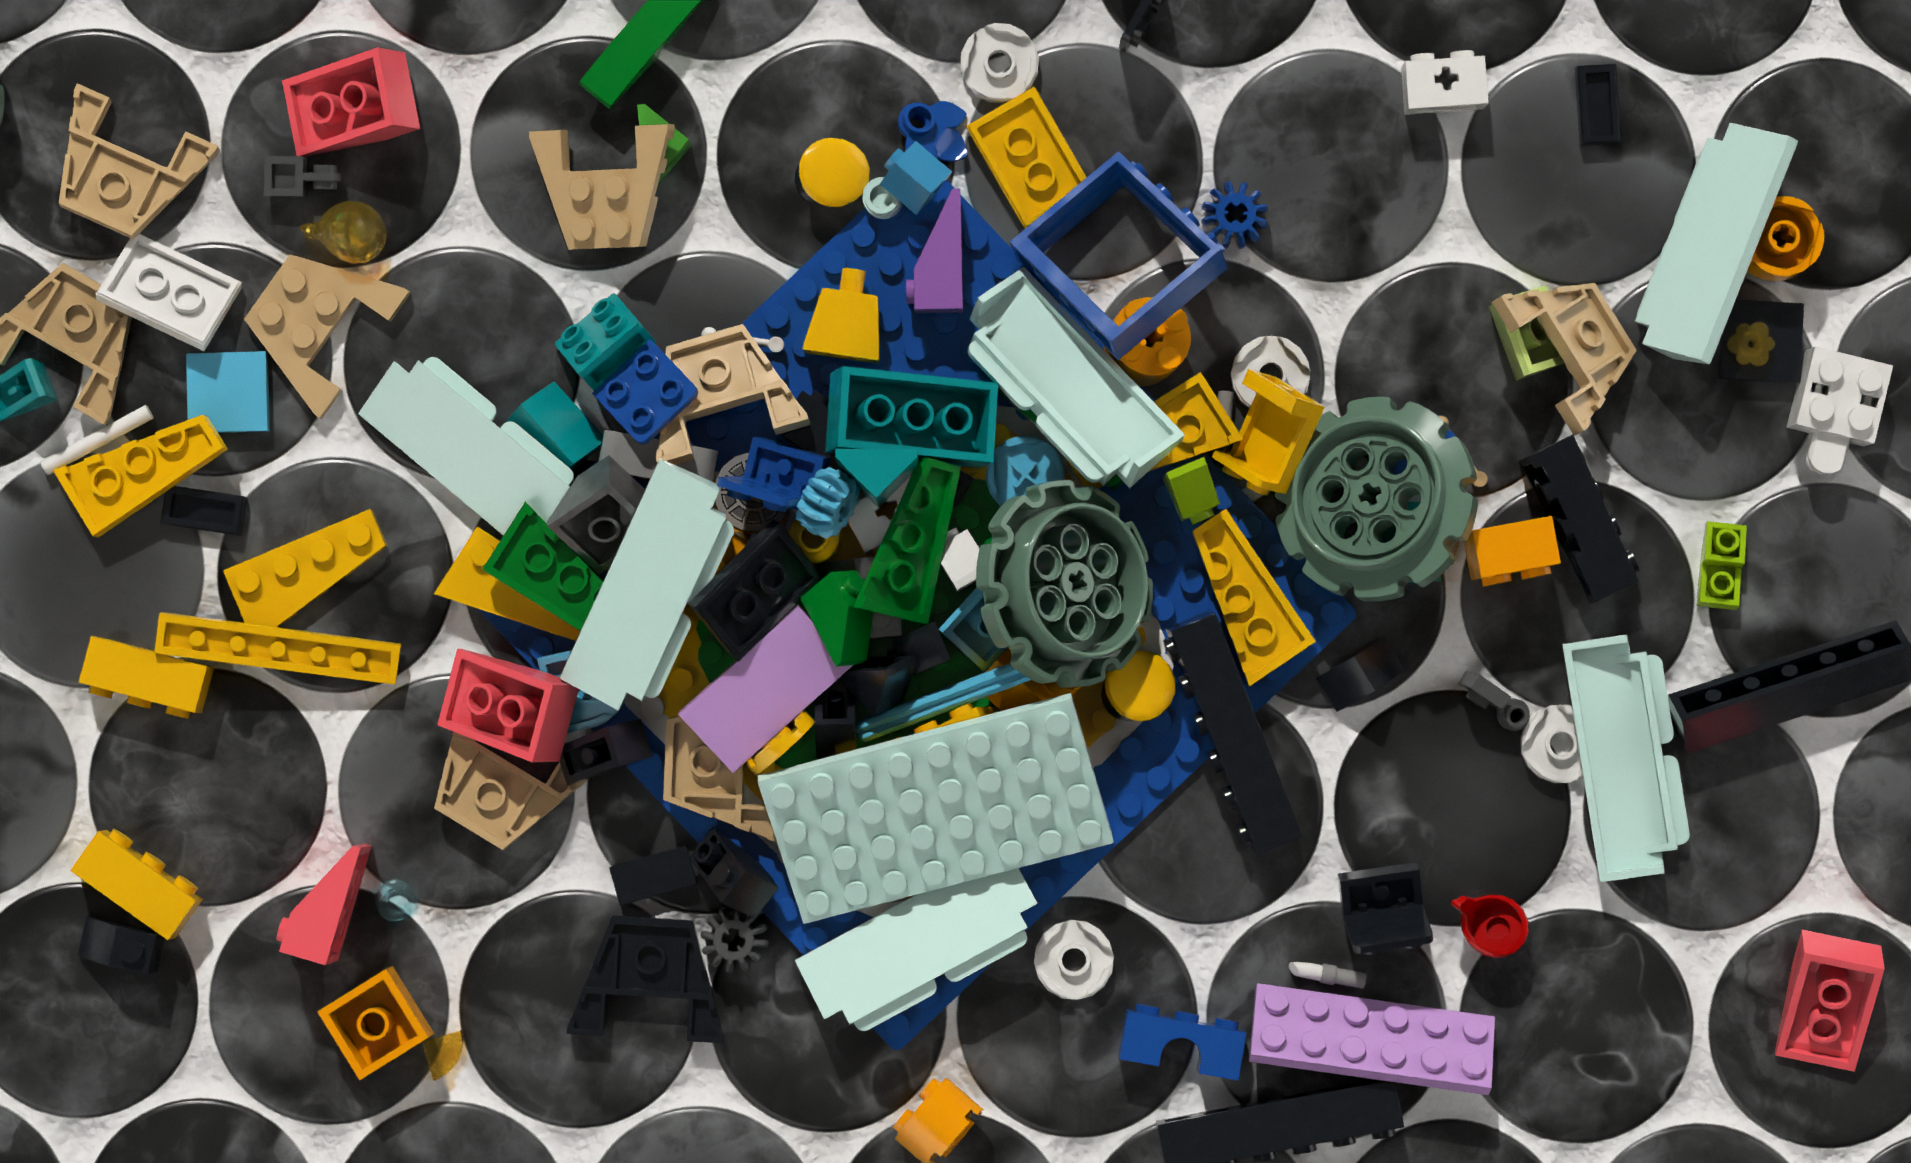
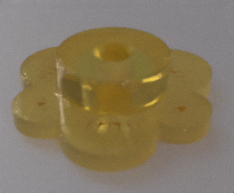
M1762 322L1753 323L1751 326L1746 323L1738 325L1736 328L1737 334L1731 336L1727 343L1730 352L1737 354V362L1741 365L1751 362L1755 366L1766 364L1769 359L1768 351L1772 350L1775 346L1774 340L1768 337V327ZM1749 341L1753 342V348L1748 346Z

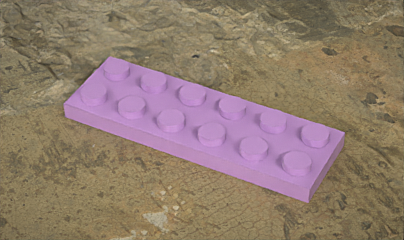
M1257 983L1254 996L1249 1062L1489 1095L1492 1088L1495 1017Z

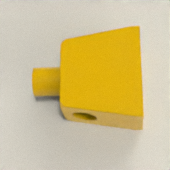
M842 268L839 290L822 288L803 344L804 353L879 364V299L875 295L863 294L866 271Z

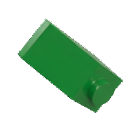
M857 570L830 572L800 598L836 667L862 664L867 660L873 612L853 608L864 583Z

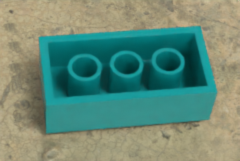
M842 366L830 373L825 453H835V449H918V457L931 458L962 467L982 468L994 463L998 383Z

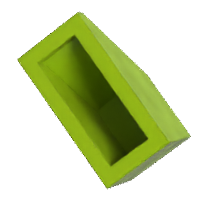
M1204 457L1166 472L1162 478L1181 521L1190 518L1192 525L1215 516L1212 508L1220 505Z

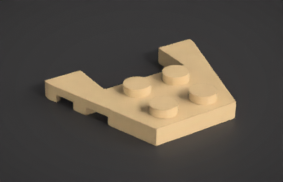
M77 83L74 88V107L72 117H70V136L64 160L59 205L61 208L134 240L218 155L220 149L218 145L185 131L168 167H164L96 137L95 135L112 101L109 97Z
M674 124L635 126L637 168L570 171L568 130L529 132V139L568 250L647 246L658 197L655 194L660 174L665 172L668 159L664 157L668 141L673 139Z
M290 254L244 320L314 415L323 419L342 392V389L310 368L311 362L356 299L391 322L411 293L403 287Z
M62 263L25 295L26 298L15 308L0 317V365L5 366L24 332H29L93 370L73 407L107 426L111 418L132 317L97 301L96 293L101 284Z
M1595 283L1564 286L1557 287L1551 291L1539 292V290H1533L1519 295L1509 293L1491 302L1510 333L1534 318H1538L1547 337L1552 341L1565 362L1568 371L1580 386L1579 390L1555 406L1574 436L1586 430L1591 424L1590 418L1595 411L1601 408L1606 400L1604 396L1609 388L1616 384L1637 351Z
M743 324L666 346L665 355L697 387L698 396L659 432V449L656 452L657 463L659 459H663L677 465L695 459L686 427L687 421L764 398L776 435L811 425L806 411L800 406L791 390L777 374L766 355Z
M679 715L667 718L663 800L707 817L719 819L734 825L736 828L753 832L777 843L765 804L742 802L744 764L732 773Z
M452 732V740L434 809L504 851L587 780L567 785L559 762L547 783H543L480 745L476 740Z

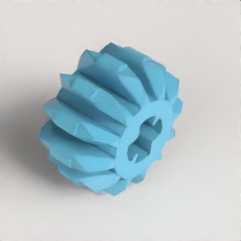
M828 467L818 470L815 477L810 478L808 485L802 490L803 494L797 503L796 519L800 521V525L807 528V531L816 536L820 535L826 539L830 536L835 537L839 534L842 527L847 526L849 518L854 515V508L859 503L860 486L847 473L839 469L835 470Z

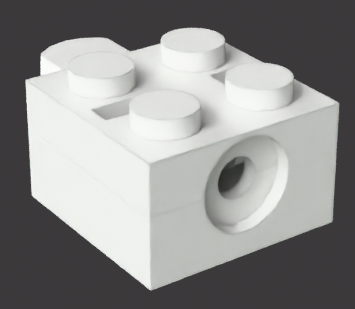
M1816 346L1805 351L1801 366L1800 383L1796 386L1786 428L1811 434L1805 456L1806 465L1811 471L1819 475L1838 472L1844 467L1850 443L1863 447L1875 443L1893 365Z

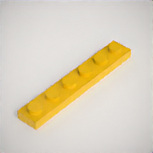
M160 612L154 653L396 685L401 644Z

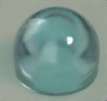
M400 879L385 881L378 887L375 894V904L379 914L389 921H399L408 917L414 911L417 904L412 887ZM401 895L407 898L406 904L402 909L393 910L386 906L389 899L394 896Z

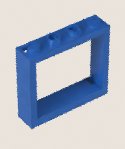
M1119 151L1010 241L1017 261L1117 360L1121 359L1228 269L1223 255L1226 249L1218 242L1216 235L1212 232L1206 235L1199 228L1200 224L1197 218L1189 209L1184 207L1180 210L1173 203L1174 199L1170 192L1161 183L1154 185L1147 179L1148 174L1139 162L1137 164L1134 161L1129 162ZM1125 186L1184 242L1199 259L1118 326L1044 252Z

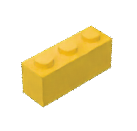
M91 636L78 683L90 685L88 691L90 694L111 699L113 692L128 695L127 703L150 709L152 702L166 705L165 713L189 719L191 712H203L214 667L171 655L156 654L152 650L114 640Z
M113 829L111 833L107 830L98 831L70 871L166 940L175 939L203 901L200 896L195 894L198 887L180 875L174 879L163 871L166 865L154 855L145 852L142 856L130 847L133 841L116 829Z

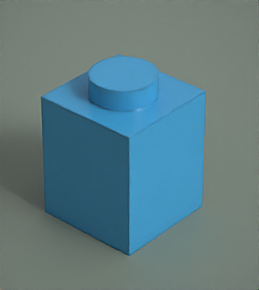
M915 141L905 152L898 148L884 165L888 172L880 185L917 215L938 194L952 171Z

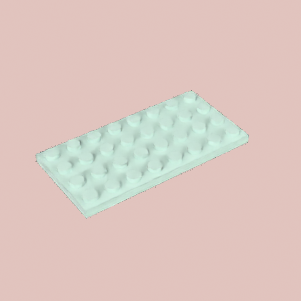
M1071 693L758 775L757 782L803 924L1114 843L1113 834Z

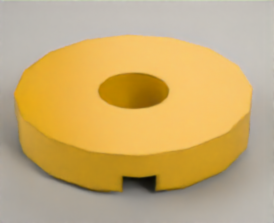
M806 710L799 713L763 746V750L757 751L746 761V765L755 775L761 773L814 724V719Z

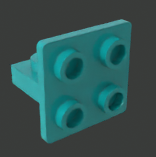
M613 293L608 298L598 301L591 309V312L580 322L566 328L560 339L555 342V346L578 375L595 391L649 339L654 343L656 341L620 298Z

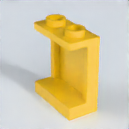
M1248 369L1242 384L1255 391L1256 395L1239 431L1244 440L1234 443L1230 452L1215 449L1212 458L1224 465L1222 468L1224 473L1237 479H1246V487L1256 493L1266 496L1269 494V491L1287 494L1296 469L1303 458L1325 407L1275 376Z

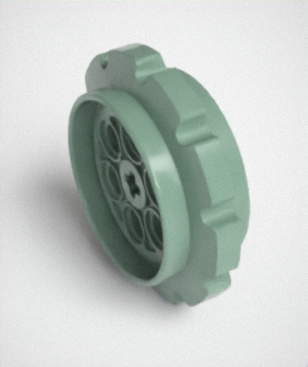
M1367 397L1353 400L1347 404V413L1343 417L1338 418L1331 411L1326 412L1320 417L1303 458L1296 469L1287 494L1275 492L1276 499L1286 504L1285 511L1276 517L1281 541L1291 557L1296 560L1306 558V563L1302 568L1306 576L1339 596H1344L1348 589L1354 587L1356 597L1362 601L1375 602L1403 597L1404 587L1410 581H1413L1420 587H1425L1441 576L1455 561V557L1450 551L1452 544L1456 541L1466 542L1475 522L1478 500L1471 494L1466 493L1468 485L1477 480L1472 458L1464 443L1457 437L1445 439L1446 433L1449 430V425L1429 409L1411 401L1407 402L1401 410H1397L1396 403L1389 397ZM1369 455L1367 466L1360 471H1356L1357 461L1361 457ZM1402 459H1407L1406 469L1402 473L1394 475L1396 463ZM1344 487L1343 497L1336 503H1331L1332 493L1336 489ZM1379 492L1380 494L1376 496L1377 503L1375 505H1372V503L1375 502L1374 495ZM1421 494L1420 505L1416 509L1408 511V501L1413 496ZM1352 523H1357L1358 527L1355 535L1345 539L1344 533L1346 528ZM1395 526L1396 534L1394 538L1387 543H1383L1382 537L1384 532L1388 528Z
M1057 480L1032 485L1026 488V496L1009 498L998 509L988 525V529L992 534V543L980 546L976 566V587L978 590L983 591L985 605L980 609L981 615L997 648L1009 647L1011 650V665L1027 678L1040 684L1057 682L1060 688L1097 684L1105 680V671L1121 670L1134 656L1142 642V638L1138 633V627L1140 623L1149 622L1153 602V582L1151 578H1148L1146 562L1149 560L1147 550L1135 524L1132 521L1123 522L1120 520V505L1098 488L1091 485L1075 488L1071 480Z

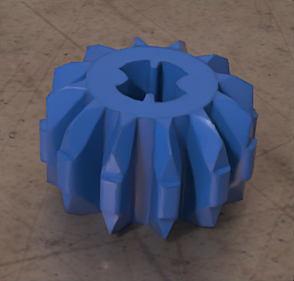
M1230 181L1225 182V196L1214 188L1210 191V196L1215 203L1204 202L1202 205V210L1214 214L1201 220L1202 226L1215 225L1216 228L1211 232L1216 237L1220 233L1225 236L1222 241V246L1225 249L1229 247L1231 238H1235L1238 249H1243L1246 243L1244 234L1251 241H1258L1260 236L1253 227L1265 229L1268 224L1265 219L1256 216L1268 211L1267 204L1254 205L1260 198L1261 192L1256 190L1250 197L1244 195L1248 188V184L1242 182L1239 186L1238 193H1234L1233 185ZM1228 207L1233 211L1240 208L1243 211L1240 219L1245 221L1240 223L1234 220L1229 223L1226 220L1229 212L1224 210Z

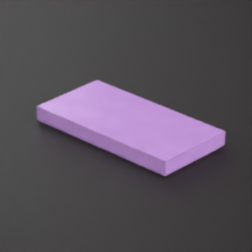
M797 605L739 662L735 661L682 708L678 715L726 767L734 773L853 665L835 666L811 618Z

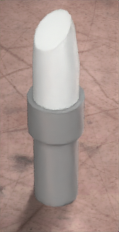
M1307 962L1289 963L1291 973L1298 977L1317 980L1319 983L1328 985L1340 984L1362 989L1365 986L1366 973L1341 969L1337 968L1336 965L1325 963L1322 965Z

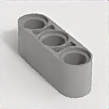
M604 430L599 461L610 455L632 477L650 480L657 465L656 452L659 449V439L653 438L649 443L641 445L630 434ZM692 446L695 459L677 464L676 466L713 482L718 451Z

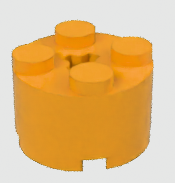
M1776 197L1748 267V272L1766 281H1783L1805 271L1818 259L1824 245V229L1809 204L1795 197ZM1778 231L1781 232L1780 238L1786 241V244L1778 247L1777 241L1772 238V235Z
M1153 297L1130 301L1113 321L1118 326L1121 325ZM1182 309L1176 311L1147 336L1149 342L1153 344L1151 348L1146 346V340L1143 339L1119 360L1104 346L1103 350L1138 386H1151L1159 383L1177 369L1186 358L1190 349L1191 332L1188 318Z
M935 1078L931 1080L919 1095L923 1100L922 1104L915 1112L907 1109L892 1127L898 1132L895 1140L922 1163H936L933 1159L937 1155L940 1158L942 1155L946 1158L974 1125V1122L969 1118L974 1112L980 1116L984 1111L979 1104L948 1078H945L942 1082Z

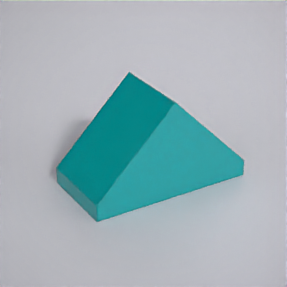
M33 358L24 359L0 375V422L58 400L43 362Z

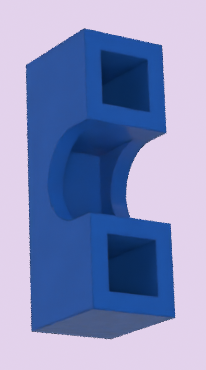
M1138 1003L1135 1010L1126 1009L1118 1052L1120 1060L1159 1066L1161 1053L1165 1045L1173 1039L1186 1038L1194 1042L1198 1048L1199 1058L1196 1070L1199 1074L1239 1080L1247 1035L1245 1030L1238 1029L1239 1022L1215 1018L1214 1024L1198 1022V1014L1184 1011H1176L1175 1017L1159 1015V1007Z

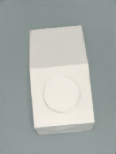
M955 527L947 532L941 566L956 592H959L976 581L979 547L968 530L959 533Z

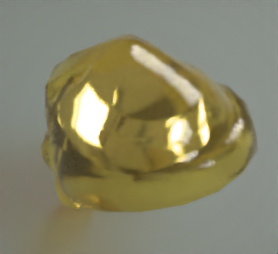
M355 201L339 203L329 208L319 221L300 226V230L304 232L307 239L319 240L332 255L341 261L352 264L366 263L377 257L384 248L387 237L385 223L380 215L371 206Z

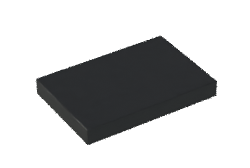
M773 519L688 605L729 656L739 662L801 600L800 598L823 577L782 524Z

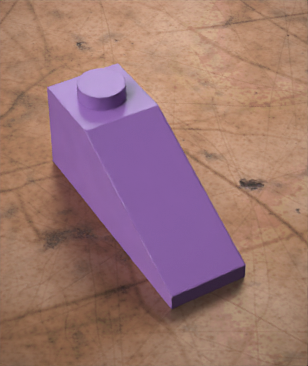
M960 188L951 190L914 268V280H906L907 304H914L915 314L963 313Z

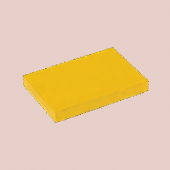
M1035 86L965 127L1024 229L1087 178Z

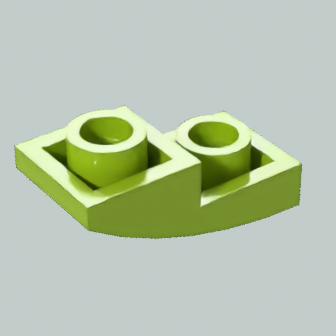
M1706 522L1700 559L1696 606L1737 610L1739 607L1741 568L1745 564L1747 525Z

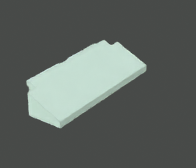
M1729 123L1723 141L1707 138L1676 213L1668 239L1663 246L1637 312L1635 322L1648 328L1642 342L1643 345L1672 359L1703 364L1711 363L1798 140L1787 135Z
M1025 267L977 298L969 320L979 330L972 337L968 348L969 357L994 383H998V387L1019 409H1031L1037 416L1036 427L1087 481L1092 483L1099 481L1102 485H1105L1117 474L1131 488L1182 442L1185 434Z
M430 357L424 363L418 360L410 373L394 361L358 413L502 535L505 534L525 501L547 523V520L574 480L573 471L518 424L510 421L504 423L499 428L492 421L497 414L496 407L436 357Z
M659 459L560 675L561 680L618 711L626 693L641 701L644 696L654 698L660 694L691 627L690 618L682 613L686 603H689L713 579L734 534L732 523L725 520L726 514L712 508L719 493V486L716 483L663 459Z
M1627 634L1563 644L1600 882L1665 873L1662 852L1678 850L1677 845L1686 843L1690 833L1679 763L1671 755L1663 756L1661 744L1669 743L1674 736L1662 660L1656 655H1647V651L1630 654Z
M1019 868L914 895L799 957L795 962L824 1019L842 1010L849 1025L854 1022L859 1030L867 1031L932 996L936 991L934 978L945 974L950 981H960L1025 945L1027 941V934L1025 932L1027 925L1020 913L1036 905L1037 901Z

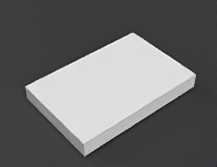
M139 234L134 240L130 238L97 291L96 300L205 351L242 289V282Z

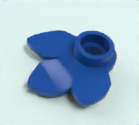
M940 101L931 106L924 103L906 105L901 110L897 120L899 131L906 138L905 151L917 141L940 161L956 162L965 159L968 155L967 147L956 128L964 121L967 113L959 106L947 101ZM910 120H920L923 128H915L911 125Z

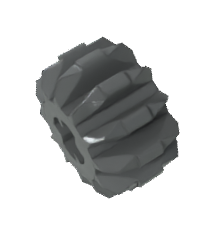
M722 907L719 909V914L723 921L722 924L712 916L706 919L708 925L716 931L701 932L700 937L702 939L713 940V944L705 946L702 952L706 955L715 950L719 955L711 963L715 968L725 958L728 960L726 965L727 973H733L735 960L739 961L743 972H746L750 969L746 955L758 963L763 958L753 947L766 948L768 946V940L755 938L756 934L767 930L766 924H760L752 928L750 924L756 918L748 916L746 920L741 919L742 912L735 909L734 918L731 919L727 908ZM731 928L738 929L739 936L745 938L744 946L739 944L737 946L738 950L730 949V942L724 941L725 932L729 935L732 932Z

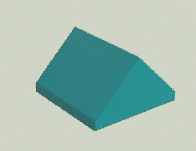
M554 381L520 404L506 421L518 424L572 471H575L602 445V433Z
M835 449L838 468L855 480L856 484L860 486V490L878 508L912 475L919 460L918 449Z

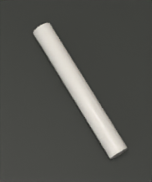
M144 405L40 461L45 473L50 475L54 473L53 470L69 465L154 419L148 406Z

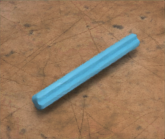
M1009 663L890 708L875 716L872 715L861 719L856 724V732L861 741L868 742L1030 681L1031 679L1021 674Z

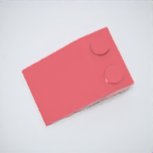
M377 47L282 80L297 156L308 157L385 141L420 129L405 52Z
M457 649L437 725L532 763L560 762L579 689L561 680L560 677L547 672L465 649Z
M360 844L352 846L290 912L289 918L283 917L276 937L277 941L282 942L279 952L322 965H328L339 960L372 845Z
M1801 930L1792 962L1775 1056L1855 1072L1885 970L1882 947L1880 945Z

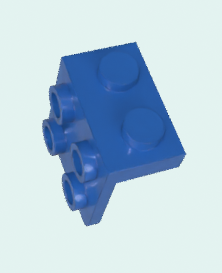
M649 339L592 394L639 444L645 445L696 399L698 389L663 351Z
M753 437L744 475L718 477L717 486L728 489L727 496L735 499L750 501L752 497L764 500L762 506L767 509L779 512H786L787 508L798 510L797 503L803 494L802 490L808 485V480L814 478L818 470L828 468L830 458L762 437Z

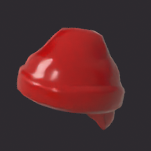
M1486 895L1477 898L1461 896L1451 901L1452 906L1461 913L1460 924L1465 940L1480 954L1492 958L1507 957L1516 953L1524 945L1529 934V921L1524 909L1513 899L1503 895Z

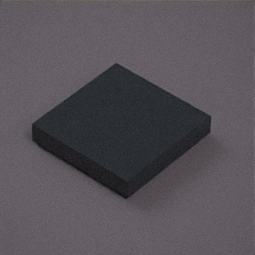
M1736 299L1720 338L1718 379L1800 383L1804 303Z

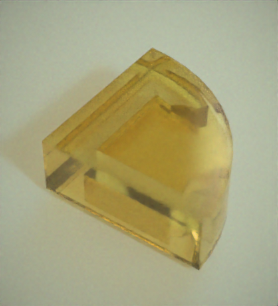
M462 1030L422 1042L433 1081L449 1073L459 1061L464 1041Z

